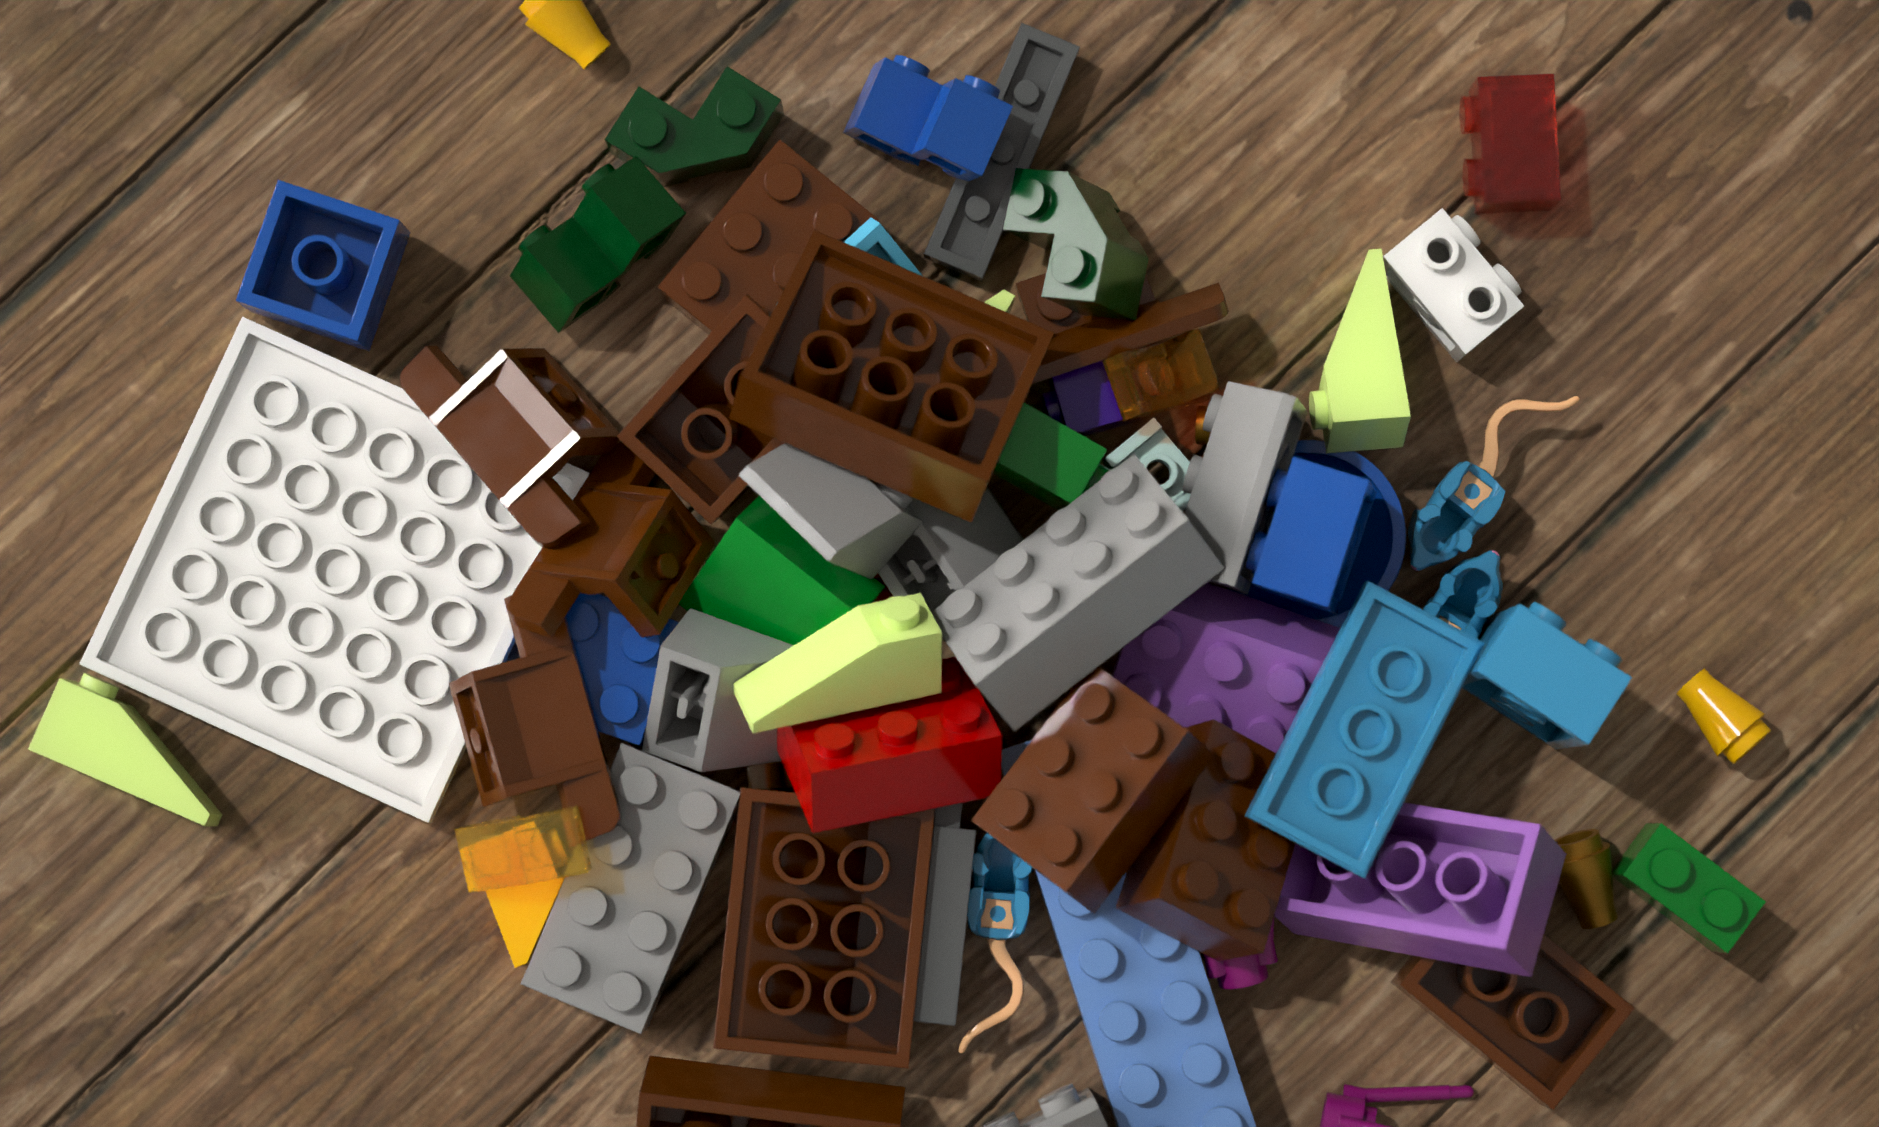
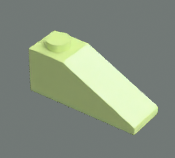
M1382 249L1368 250L1325 361L1319 391H1310L1309 394L1311 426L1313 430H1323L1326 453L1403 447L1411 414Z
M921 593L895 596L883 601L859 605L734 682V694L752 733L941 693L942 631Z
M83 673L80 682L59 678L28 750L203 826H218L223 814L132 705L115 698L120 689L118 686L87 673Z

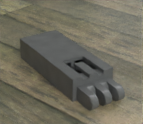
M962 803L939 807L935 810L913 1020L915 1022L956 1026L976 830L960 829Z

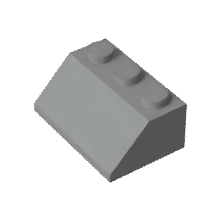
M1228 381L1224 395L1214 393L1209 402L1203 422V430L1211 432L1204 456L1194 455L1190 461L1183 483V492L1191 494L1184 515L1224 567L1221 572L1208 581L1210 583L1247 595L1249 593L1254 574H1252V570L1246 569L1248 555L1256 533L1260 531L1268 534L1274 516L1272 507L1267 506L1270 487L1278 468L1286 471L1289 470L1308 413L1295 396Z

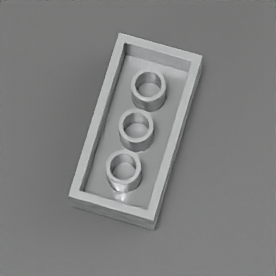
M1133 454L1118 467L1108 471L1099 482L1068 506L1054 513L1045 524L1022 542L1004 552L995 563L968 584L950 594L931 613L942 631L943 639L973 683L1010 727L1016 731L1221 572L1224 567L1187 517L1135 454Z
M621 743L610 769L621 809L620 823L613 831L578 845L521 985L642 1034L649 1027L737 815L740 791L630 745Z

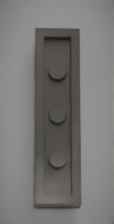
M1021 23L995 84V87L1000 90L998 99L1013 106L982 177L969 182L958 178L955 179L924 252V258L981 282L983 281L1004 231L1003 226L1016 168L1030 169L1079 54L1080 46Z

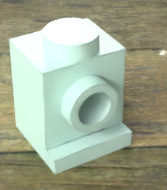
M1153 417L1105 457L1102 465L1110 470L1114 469L1133 454H1135L1145 468L1153 462L1163 463L1169 470V480L1160 486L1183 512L1186 510L1191 495L1183 492V483L1190 462Z

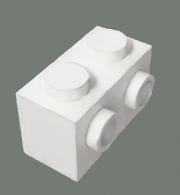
M1442 208L1385 254L1383 260L1387 280L1452 358L1458 362L1518 313L1524 305L1517 298L1521 293V288L1514 277L1498 263L1491 267L1476 249L1481 242L1472 227L1459 215H1455L1451 219Z

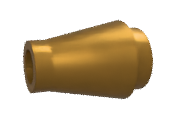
M1597 829L1581 830L1555 839L1556 843L1566 853L1558 882L1576 912L1581 928L1594 929L1616 921L1618 914L1614 902L1610 844L1602 842L1599 830Z

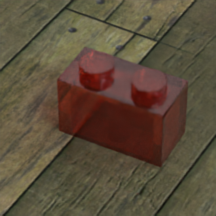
M1554 74L1477 77L1469 89V96H1461L1459 106L1461 133L1471 134L1472 158H1466L1463 162V189L1465 196H1474L1475 214L1551 211L1561 200Z

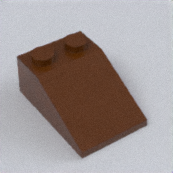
M748 294L740 300L616 436L711 525L725 515L749 489L750 486L739 476L742 470L748 464L785 443L729 419L740 376L771 316Z

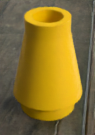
M525 0L519 7V10L528 18L525 23L527 27L574 59L584 70L611 46V43L601 33L582 0Z
M1705 668L1691 678L1676 693L1686 704L1716 756L1718 757L1723 753L1732 764H1735L1772 731L1762 720L1765 713L1713 678Z

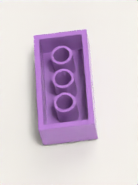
M1206 582L1121 648L1111 676L1183 727L1215 719L1277 753L1340 628Z
M1403 803L1365 878H1361L1295 844L1274 916L1293 934L1531 977L1566 853L1541 824Z

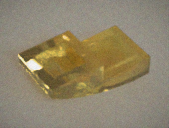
M578 805L523 817L515 815L455 829L469 893L559 879L588 873L592 869Z

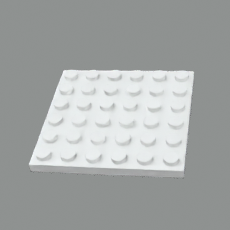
M242 317L80 661V665L418 819L432 823L466 749L449 683L472 671L506 662L515 643V638L504 598L513 594L542 547L535 543L402 388ZM566 463L563 469L553 478L573 500L590 473Z

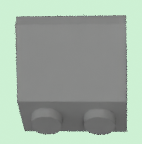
M787 443L748 464L739 474L750 487L828 562L869 579L875 577L923 522L907 507L914 498Z

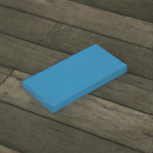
M1369 581L1364 582L1259 786L1245 817L1345 870L1365 878L1484 642Z

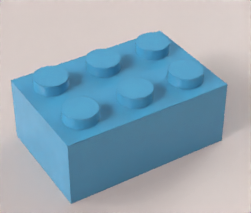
M1535 602L1529 608L1518 604L1488 618L1478 637V640L1484 642V645L1462 688L1555 750L1589 745L1632 677L1618 669L1622 659L1609 648L1592 639H1588L1584 645L1562 632L1567 623L1551 610Z

